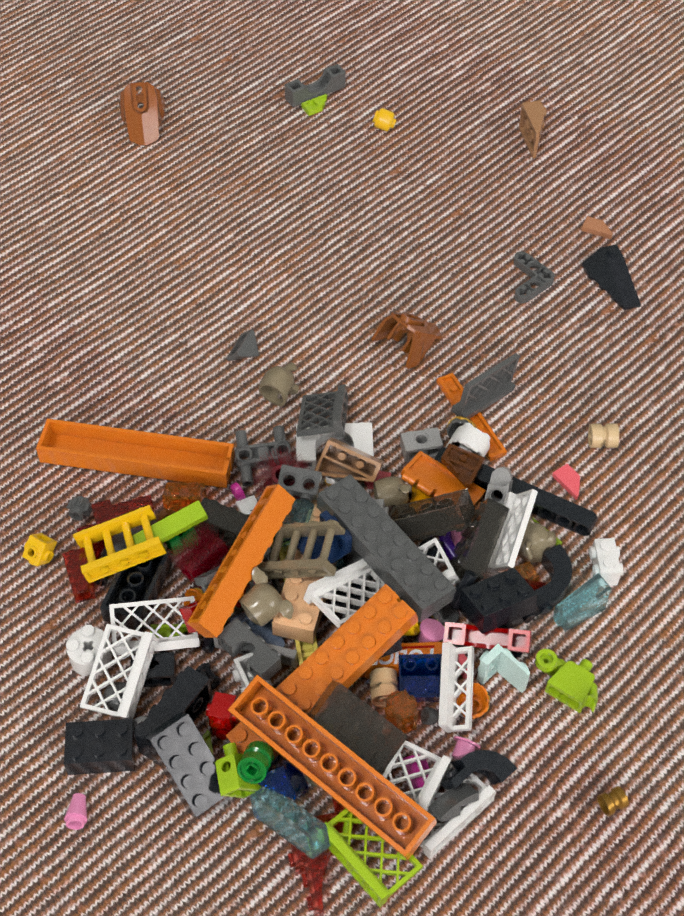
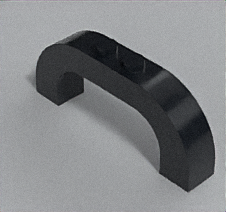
M560 544L543 552L541 564L549 573L551 581L535 590L538 594L536 611L498 628L511 629L524 622L529 623L541 613H548L563 600L572 577V564L567 552ZM460 607L459 610L463 616L472 622Z

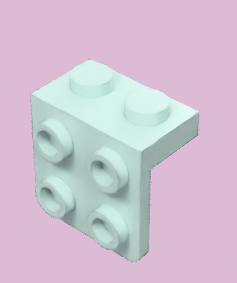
M497 644L491 651L487 650L481 655L476 680L482 685L498 672L521 693L526 690L530 676L529 668L525 663L519 662L514 658L507 648Z

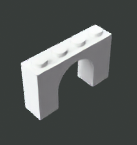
M346 423L344 437L336 438L335 432L297 437L296 433L297 461L301 460L302 463L305 460L303 463L310 468L309 470H315L316 452L331 437L374 456L372 423Z

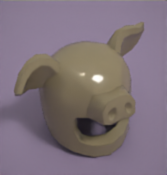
M291 362L284 367H271L264 374L260 382V394L269 402L283 407L288 400V394L294 395L299 390V386L294 382V374L291 372L297 370L296 365ZM279 394L282 395L283 399H278Z
M396 476L385 477L373 482L375 499H384L386 507L394 505L398 515L407 510L405 505L409 499L408 492L412 489L411 485L406 484L400 477Z
M530 515L518 552L519 556L526 562H541L544 550L546 549L547 551L556 544L555 532L547 531L541 524L534 522Z
M257 566L254 567L251 574L256 585L239 600L246 616L260 627L267 624L279 612L287 619H291L294 612L292 603L288 600H283L278 591L268 584V576Z

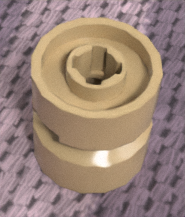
M589 424V447L601 448L604 445L606 448H617L619 445L618 424H605V426H602V424Z
M387 667L372 670L369 674L370 687L372 688L370 690L371 703L374 706L383 708L398 704L397 671Z

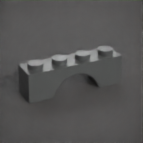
M336 64L325 68L322 76L312 84L304 85L299 79L286 83L285 99L292 107H296L305 101L345 88L346 72Z

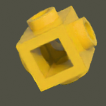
M43 533L32 534L24 545L22 557L29 560L28 562L34 566L47 564L53 559L57 541Z

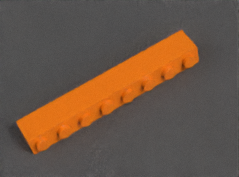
M279 484L270 485L265 488L187 622L188 625L205 638H217L222 633L225 622L233 614L237 601L241 599L246 585L252 580V570L263 561L264 554L272 545L275 534L281 529L283 520L292 510L295 498Z

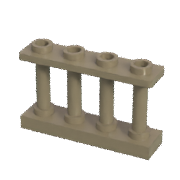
M335 520L283 524L281 529L275 534L276 537L269 560L261 562L257 567L268 576V579L335 576L336 568L329 562L328 557L334 535H344L346 530ZM317 536H325L320 557L311 559ZM300 537H308L303 557L300 560H294ZM291 538L286 559L277 561L283 539Z

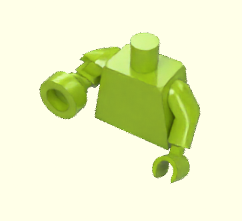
M550 649L540 650L536 655L535 664L543 673L552 676L547 682L545 692L578 713H581L585 706L591 708V711L594 712L598 702V688L594 683L595 675L590 672L593 664L587 659H582L579 665L573 661L566 662L563 659L557 658L556 653Z

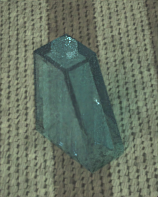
M599 573L555 606L553 614L555 623L566 632L604 611L612 588Z

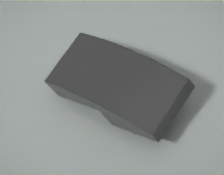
M462 783L457 788L450 789L438 797L428 807V812L441 822L448 821L460 815L461 806H467L478 801L479 792L468 784Z

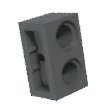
M282 464L278 484L290 495L301 497V500L311 502L312 500H317L322 472ZM287 479H293L295 481V483L292 486H286L284 484L285 480ZM306 483H313L315 485L311 490L304 488Z

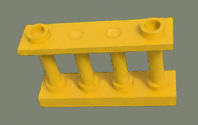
M150 505L73 534L79 547L85 548L88 563L80 567L88 583L166 554L159 536L154 538L150 521L155 520L156 516ZM142 525L146 541L135 545L131 529ZM123 532L127 548L115 553L111 536ZM104 540L107 556L96 560L92 544Z

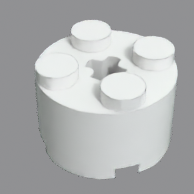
M464 423V425L456 429L446 448L450 443L485 457L490 448L489 441L491 438L487 433L480 431L472 424Z
M85 625L74 632L67 641L66 648L72 668L82 676L90 675L104 634L103 630L92 625ZM111 650L103 654L102 661L104 665L112 661Z

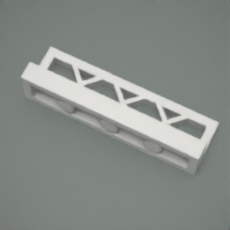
M451 642L442 643L438 726L447 733L472 731L474 647L456 648ZM468 653V659L460 665L458 663V654ZM464 671L467 674V680L460 686L457 683V678ZM464 692L466 700L459 706L456 704L457 697ZM463 713L465 715V725H455L456 718Z

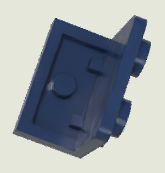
M327 510L320 514V522L327 520L339 522ZM345 529L344 535H334L328 557L331 564L352 551V535L347 529ZM317 536L311 559L320 557L325 536ZM301 537L297 549L302 555L304 554L308 537Z

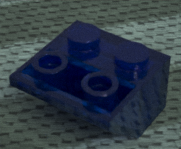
M442 654L398 655L399 702H439Z

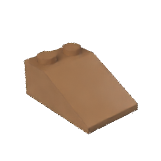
M541 100L524 102L521 108L519 130L532 158H536L542 129L544 128V116H546V108L542 105Z

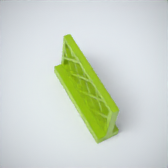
M344 809L330 822H325L319 827L318 837L373 901L381 907L391 895L423 868V865L412 855L409 861L414 868L410 872L399 871L400 860L407 859L398 852L397 854L383 853L385 841L379 836H368V827L366 825L365 835L351 834L352 823H363L357 818H352V814ZM338 822H349L348 834L338 833L333 826ZM351 839L364 840V851L353 850L350 846ZM367 840L381 842L380 853L367 852ZM366 857L380 858L379 869L369 868L366 865ZM383 858L396 859V871L382 870ZM382 875L396 876L395 885L389 890L382 883Z

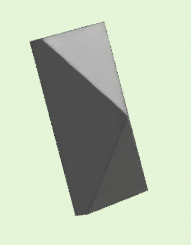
M253 329L239 336L226 358L228 361L259 356Z

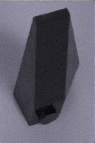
M617 244L599 248L582 263L588 278L592 281L595 280L602 291L605 289L611 295L610 298L623 310L641 306L625 259Z

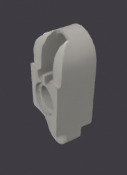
M500 466L492 472L481 511L483 522L490 527L497 525L506 495L512 490L513 475L510 469L505 466ZM495 490H499L502 492V499H498L495 497ZM491 511L496 513V518L490 517Z

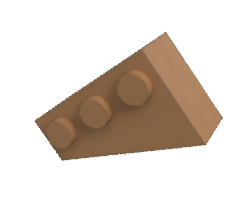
M331 437L328 439L314 471L322 472L323 476L344 478L351 474L355 480L374 482L384 461Z

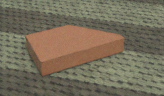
M589 216L586 217L582 226L583 232L612 239L613 233L603 220Z

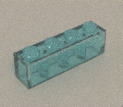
M266 784L250 795L254 817L311 859H314L330 847L327 825L270 785Z

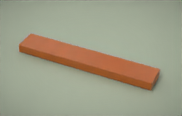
M454 373L437 378L436 383L453 406L461 400L464 388ZM479 412L470 418L477 429L487 433L491 438L489 441L490 448L486 453L488 460L491 462L506 456L507 450L482 414Z

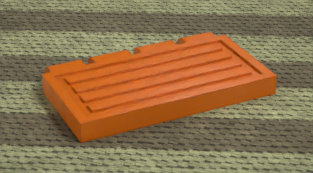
M422 451L415 455L400 474L403 481L412 486L417 484L416 489L429 497L433 494V499L446 507L448 504L451 505L450 509L460 516L463 514L468 515L486 492V490L475 483L472 484L470 489H467L445 465Z

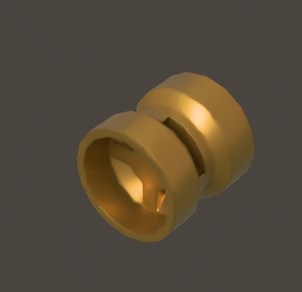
M619 786L612 788L609 793L604 792L597 796L598 804L606 816L615 814L617 809L623 810L629 806L628 798L624 790Z

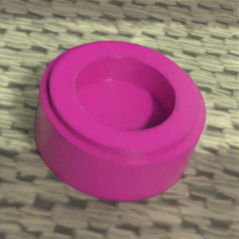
M237 482L230 485V490L237 501L246 498Z

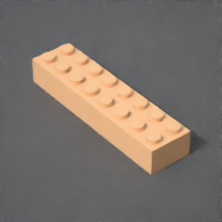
M317 500L310 502L304 523L311 521L320 522L321 512L317 508ZM298 549L294 560H300L303 557ZM338 560L332 564L335 568ZM324 577L286 578L281 597L283 600H288L292 603L294 612L291 619H287L280 612L273 618L272 635L311 644L314 643L323 612L314 603L308 605L303 598L308 585ZM326 598L321 599L324 603L326 602Z

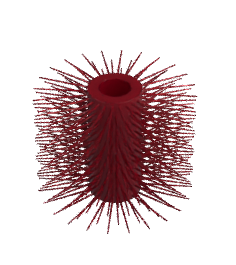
M277 451L279 465L278 462L276 465L272 455V460L270 459L266 462L270 466L266 468V465L262 464V469L264 470L261 473H264V475L253 477L259 478L253 479L257 480L254 481L258 487L255 490L258 489L260 493L261 491L263 493L267 486L278 484L282 464H289L288 466L293 465V467L298 468L302 467L303 469L308 467L304 465L305 463L302 464L301 460L298 464L297 462L295 463L297 458H293L294 456H292V459L289 457L290 455H288V459L284 454L281 457L282 452H280L279 458ZM287 479L284 482L286 486H292L295 483L293 479ZM293 496L295 497L293 504L296 508L295 503L298 504L302 501L297 496Z
M196 530L198 535L196 533L193 537L189 535L193 539L190 541L191 544L188 543L187 545L185 543L184 545L182 543L180 547L176 545L178 549L182 550L177 551L178 561L181 563L177 567H180V573H183L186 579L190 581V585L191 582L195 584V577L221 565L222 559L226 557L230 550L228 547H232L226 546L223 540L219 538V533L216 537L212 533L210 535L207 533L208 536L206 537V533L203 531L204 534L200 537L199 532Z

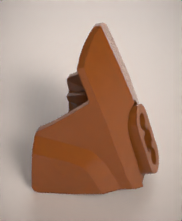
M148 82L129 83L120 94L119 107L121 119L127 127L129 140L135 144L146 146L159 139V125L165 116V100L160 90ZM137 87L142 88L141 93H138L136 91ZM143 104L144 107L138 108V105Z
M392 312L382 321L371 340L378 341L387 338L388 340L393 339L400 342L403 335L407 332V342L401 351L409 354L405 366L407 369H411L420 364L435 339L441 340L442 335L437 325L422 320L414 314Z

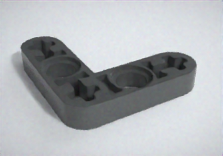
M519 251L515 254L514 265L531 277L515 290V300L523 304L549 288L554 282L555 275L528 253ZM536 267L538 270L533 271L530 268ZM530 285H537L539 288H532Z

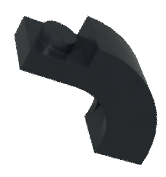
M490 750L473 751L458 756L451 761L454 768L445 774L447 778L441 782V785L445 790L457 788L473 772L482 774L493 785L503 782L517 767L500 753Z

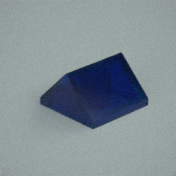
M289 762L269 769L265 779L257 783L293 800L305 794L309 788L303 773Z

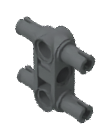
M279 425L273 428L275 442L248 445L245 430L235 432L237 444L235 448L236 465L241 473L243 486L253 485L252 470L256 468L262 469V464L265 461L272 460L271 455L276 465L277 462L279 465L277 451L278 453H286L287 451L292 459L290 454L291 447L286 440L284 426ZM241 457H248V459H245V460H242V459H240V458H241Z

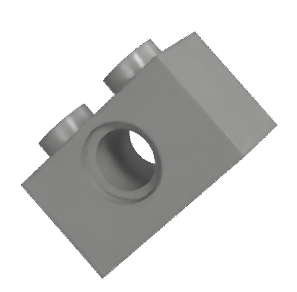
M438 427L401 433L400 447L405 463L410 462L419 451L435 458L440 448L443 447Z

